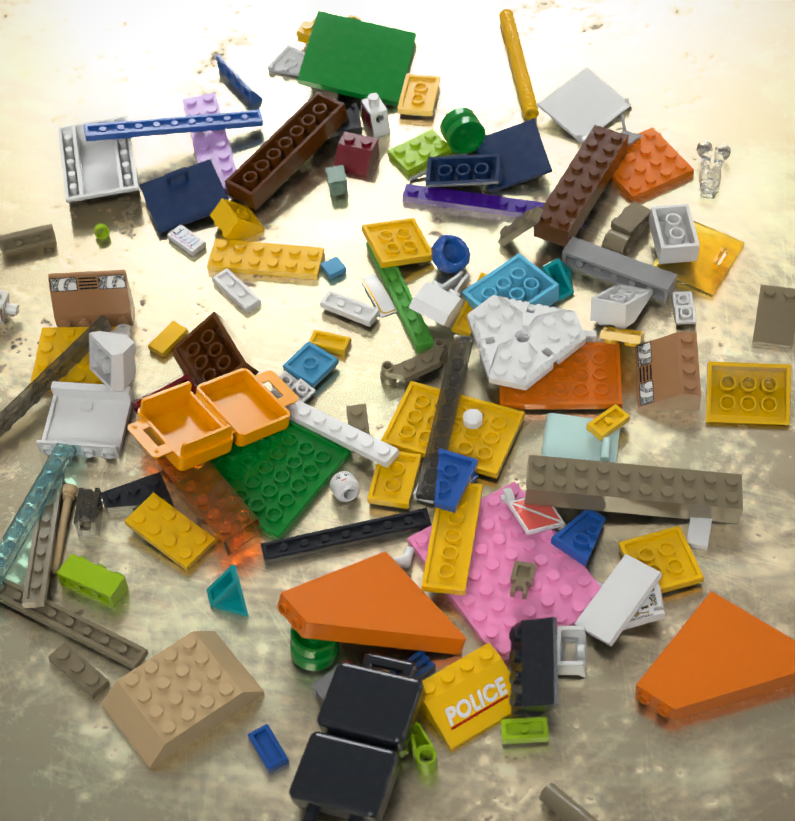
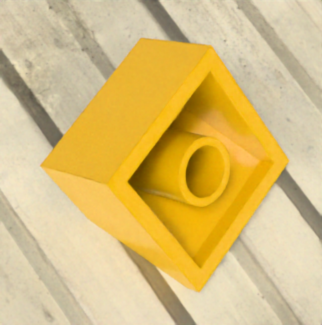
M221 198L210 215L214 220L215 226L223 232L222 235L228 240L243 241L263 232L265 229L248 206Z

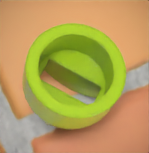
M98 223L94 227V233L98 239H105L109 236L110 231L106 224Z

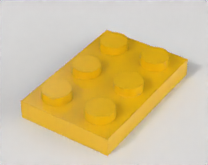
M406 73L398 105V114L433 116L441 76Z
M605 326L600 332V339H604V343L616 344V342L622 341L625 346L636 347V345L644 340L645 331Z
M399 451L400 455L388 468L377 463L367 502L409 509L422 460L421 454Z

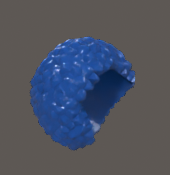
M451 234L440 236L431 247L434 265L446 273H456L463 270L469 264L471 254L465 241Z

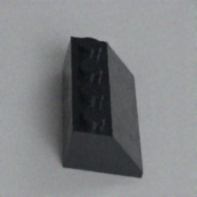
M555 617L522 620L510 630L511 651L509 660L511 662V673L509 682L511 684V695L509 703L512 715L528 718L540 717L558 706L557 618Z

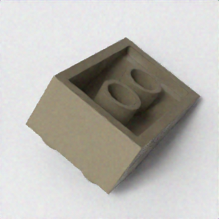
M761 284L752 344L792 349L795 333V289Z

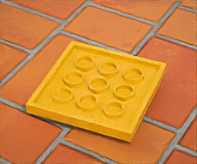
M42 327L30 383L31 392H52V381L104 384L90 370L89 333L97 331L111 332L116 327Z

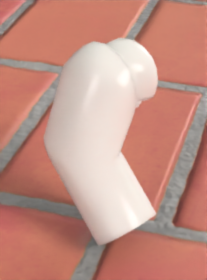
M406 546L403 555L394 557L393 560L403 570L407 569L412 563L415 549L411 546Z

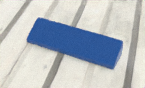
M219 54L216 55L217 68L251 104L263 100L253 87Z

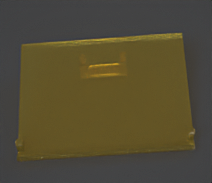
M694 221L700 244L697 261L659 264L657 257L653 266L677 274L678 283L713 297L745 242Z

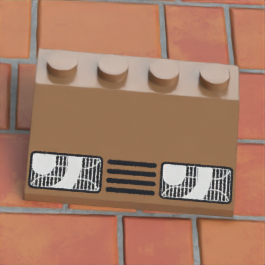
M126 269L48 274L53 315L57 327H116L120 324L134 326L135 305Z
M676 332L636 345L638 410H700L701 384L697 332Z

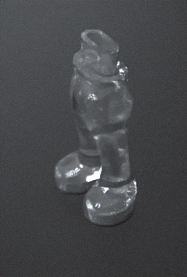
M701 141L696 147L697 155L701 159L699 172L700 196L713 199L715 194L718 193V187L722 178L723 162L731 155V147L725 143L715 147L713 169H710L713 146L708 141Z

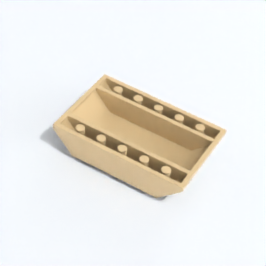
M192 631L119 678L106 696L102 706L151 770L265 693L215 631Z

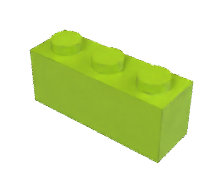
M70 554L57 572L61 585L112 608L117 606L128 590L126 578L123 574L117 571L112 572L102 564L96 565L83 556L78 557Z

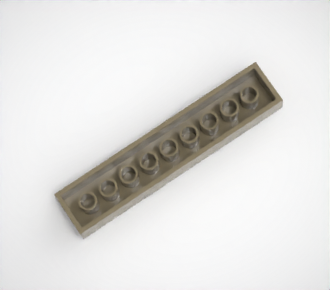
M529 455L526 472L525 504L680 519L712 518L713 522L739 524L743 511L742 474Z

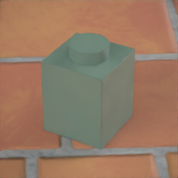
M344 166L325 168L330 196L348 193Z

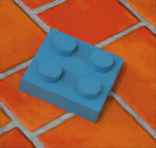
M308 341L283 364V370H286L298 380L301 378L314 388L339 364L338 358Z

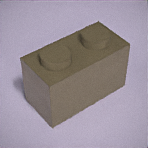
M633 201L628 207H624L618 217L612 220V230L631 236L633 243L649 226L651 209Z

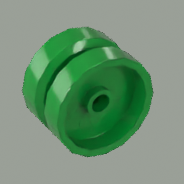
M467 107L453 109L445 115L440 124V133L451 150L457 154L471 153L484 142L486 136L485 128L473 110Z
M291 627L290 655L295 664L302 669L320 671L330 667L336 661L339 654V642L302 638Z

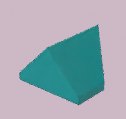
M559 258L541 267L545 274L559 284L558 301L575 293L573 290L571 267L563 263Z
M231 565L206 589L210 606L249 617L236 565Z

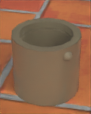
M609 229L601 247L627 256L631 249L633 238Z

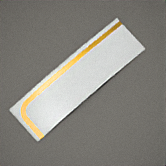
M376 274L360 279L376 308L379 309L381 317L397 312Z

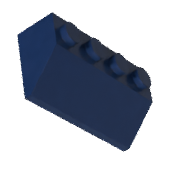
M501 153L428 157L426 187L487 185L503 182Z

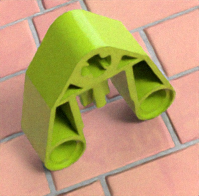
M416 721L410 737L413 756L415 757L418 771L423 775H431L437 770V753L422 726ZM408 747L402 752H395L398 756L404 757L405 754H408ZM426 758L431 759L429 762H423L422 760Z

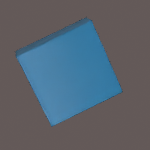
M337 256L320 264L321 269L330 280L347 272L345 265Z

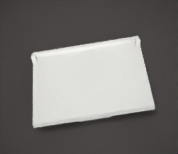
M586 66L539 101L536 106L578 142L583 143L594 125L606 126L633 105V103L629 102V97L624 98Z

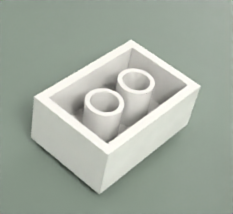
M689 203L651 206L649 225L659 264L697 261L700 244Z

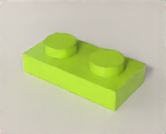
M547 717L501 719L502 745L549 742Z

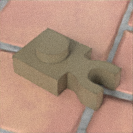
M521 561L514 562L510 583L513 584L510 589V597H514L516 591H522V599H527V586H533L537 564Z

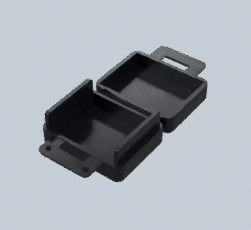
M368 652L363 656L360 665L348 662H341L337 665L317 716V723L322 732H314L310 735L289 789L292 802L298 808H306L301 821H316L319 812L345 818L348 821H382L400 769V760L395 751L402 752L407 748L425 697L423 682L414 678L417 671L415 663ZM373 667H378V668H382V669H387V670L399 672V673H401V675L395 674V673L386 672V671H382V670H378V669H373Z

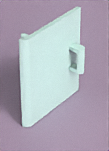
M548 413L546 415L541 456L616 463L620 428L600 441L586 430L587 424L593 420L592 418Z

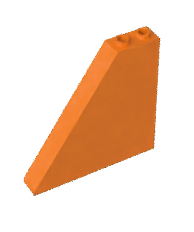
M386 551L283 591L280 594L277 605L279 613L288 620L292 628L302 638L455 655L461 654L467 639Z
M711 591L638 681L635 697L642 704L656 709L661 716L668 717L674 721L794 685L795 640Z

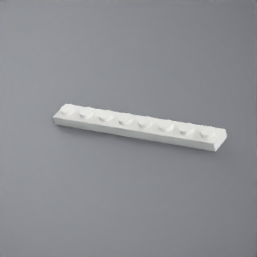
M275 388L270 391L277 399L283 397ZM299 400L294 404L286 406L290 411L291 421L386 468L400 455L399 449Z

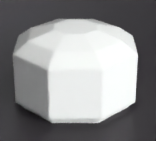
M469 409L463 413V425L468 429H477L482 425L483 416L478 409Z

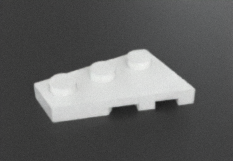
M288 44L267 66L268 72L298 76L305 52Z

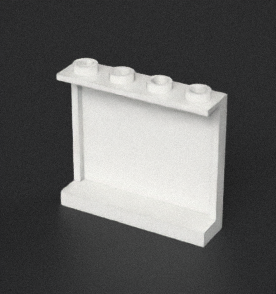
M52 381L51 390L53 398L42 440L36 441L40 452L46 455L63 454L65 456L77 455L87 458H120L132 408L130 402L134 400L131 387L127 386L122 391L112 392L104 384ZM91 402L93 408L89 412H83L81 404Z

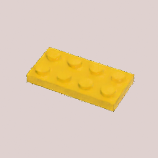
M154 492L124 520L126 526L186 571L216 543L213 536Z

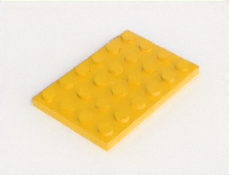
M410 381L381 441L399 449L401 452L421 454L422 458L438 462L439 448L478 460L476 473L497 479L524 420L525 412ZM469 409H478L482 413V425L477 429H468L463 425V413Z

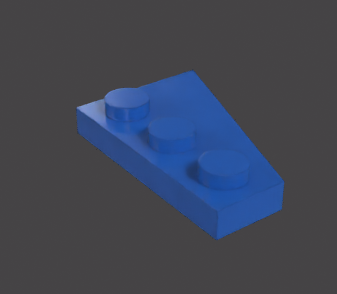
M439 448L435 507L455 513L477 469L478 460Z
M584 510L556 533L550 543L583 566H586L606 518L594 510Z

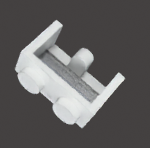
M558 626V675H579L586 678L587 635L585 626Z

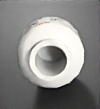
M348 471L335 474L330 481L331 491L336 499L341 502L352 501L360 492L358 481Z

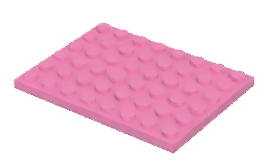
M515 481L481 499L465 596L446 594L484 645L490 643L503 659L505 665L510 663L511 641L509 633L513 626L522 620L549 617L557 618V632L558 626H576L574 623L601 588L585 566L550 543L552 537L557 533L554 529L530 535L525 533L508 505L500 499L501 495L504 494L502 490L505 488L512 489L515 500L525 498V493ZM432 525L407 538L408 544L415 549L416 555L424 565L426 563ZM515 561L537 564L533 586H527V599H522V591H516L515 596L510 597V589L513 585L510 583V578Z

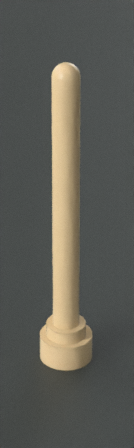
M64 484L61 490L64 502L50 571L52 574H57L59 570L71 505L78 496L79 488L74 484Z

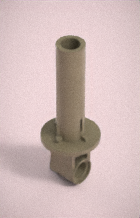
M554 783L548 784L542 790L539 797L540 801L564 821H599Z

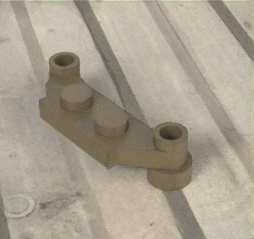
M435 339L431 349L401 363L383 362L380 372L381 382L390 385L396 379L405 380L407 383L440 368L441 361L448 358V348L445 339Z

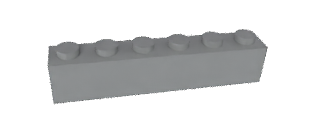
M572 237L562 251V262L569 267L613 284L620 283L653 290L651 298L667 303L672 292L676 289L677 274L582 239Z

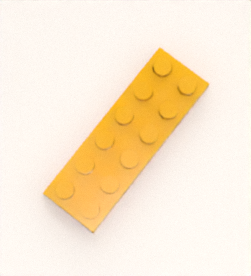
M215 238L207 263V270L222 272L228 268L232 273L318 280L321 270L320 264L323 262L325 249L324 247Z
M469 483L455 513L436 507L422 579V591L465 596L483 484Z

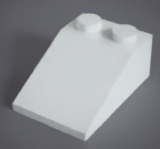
M618 283L591 298L590 321L597 322L599 325L609 324L614 325L617 329H625L635 322L652 296L653 290Z

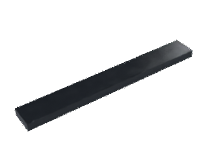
M427 508L269 541L261 543L265 565L414 533L432 524Z

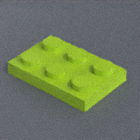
M433 128L388 150V156L407 175L426 167L428 157H442L453 153L447 142Z

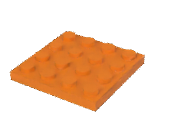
M654 127L637 133L642 135V137L628 146V151L611 177V180L633 202L694 175V168Z

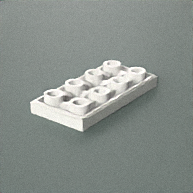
M625 554L574 624L576 626H585L586 633L612 646L663 575L658 570Z

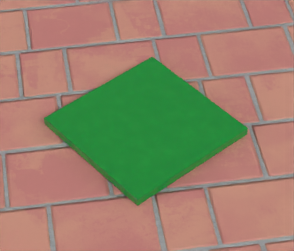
M318 10L297 78V84L361 99L368 98V95L371 93H377L383 104L398 107L417 33Z
M289 420V425L286 429L246 446L240 447L233 442L229 453L193 467L179 483V487L267 536L279 540L286 535L331 481L332 477L348 461L352 453L350 450Z

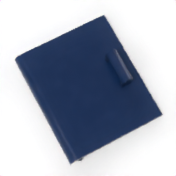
M534 118L486 135L484 142L476 149L478 155L501 153L503 182L500 184H487L490 192H496L553 172Z
M210 159L189 167L177 169L159 178L139 184L159 234L174 229L180 224L185 225L210 216L221 198L229 200Z

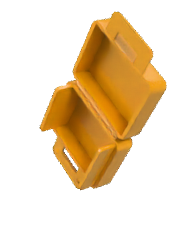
M240 368L199 384L196 388V394L191 391L192 384L190 381L143 398L141 400V407L137 411L136 422L129 424L127 429L152 458L158 459L166 456L176 469L185 471L229 453L233 442L237 446L243 447L286 429L290 420V411L286 406L296 403L299 398L275 372L265 371L254 375L249 369ZM269 381L283 397L277 399L263 383Z

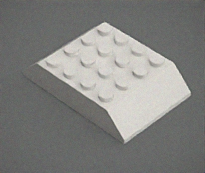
M128 115L57 127L66 203L140 191L132 138L86 142L84 134V124L128 121Z

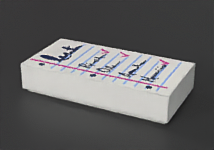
M181 224L167 234L170 241L192 256L206 247V241Z

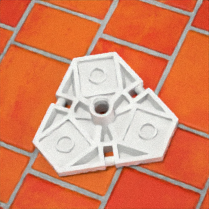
M492 295L467 314V320L475 344L479 348V355L489 383L527 390L553 369L554 362L560 364L586 343V336L576 311L549 307L547 305L543 306L542 304L533 305L527 301H517L516 299Z

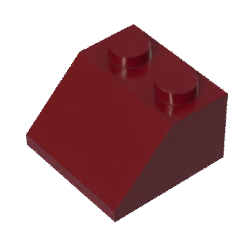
M344 132L337 146L334 166L343 165L345 174L368 178L379 156L378 139Z

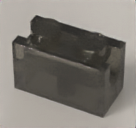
M79 488L73 522L78 537H99L104 508V499L100 488H95L94 491L92 489ZM85 521L90 523V527H84Z

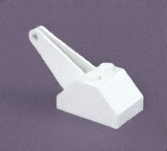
M460 271L444 284L432 280L431 283L425 281L413 297L408 308L452 329L464 301L459 297L460 292L466 285L470 275L466 274L462 278L464 272Z
M120 324L111 332L97 331L89 333L90 370L112 392L124 390L135 379L137 365L134 360V353H136L137 349L135 342L130 339L131 326L128 324Z

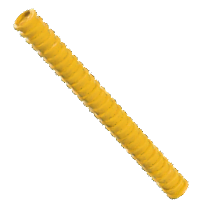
M503 9L499 12V20L524 118L527 120L536 119L539 116V110L536 106L534 90L514 13L511 9Z

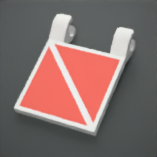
M511 488L502 490L504 494L500 497L501 501L508 505L527 535L565 525V522L554 507L525 504V498L515 500Z

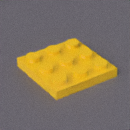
M414 218L362 225L361 231L381 268L433 261L431 247Z
M680 525L618 542V548L622 557L627 554L661 572L663 576L658 583L661 593L704 581V576Z

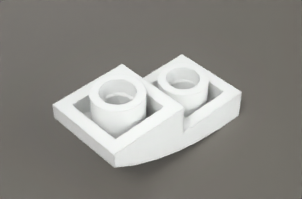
M692 291L672 292L676 325L696 324Z
M286 370L279 376L298 396V400L303 403L316 392L301 378L299 380L295 379Z

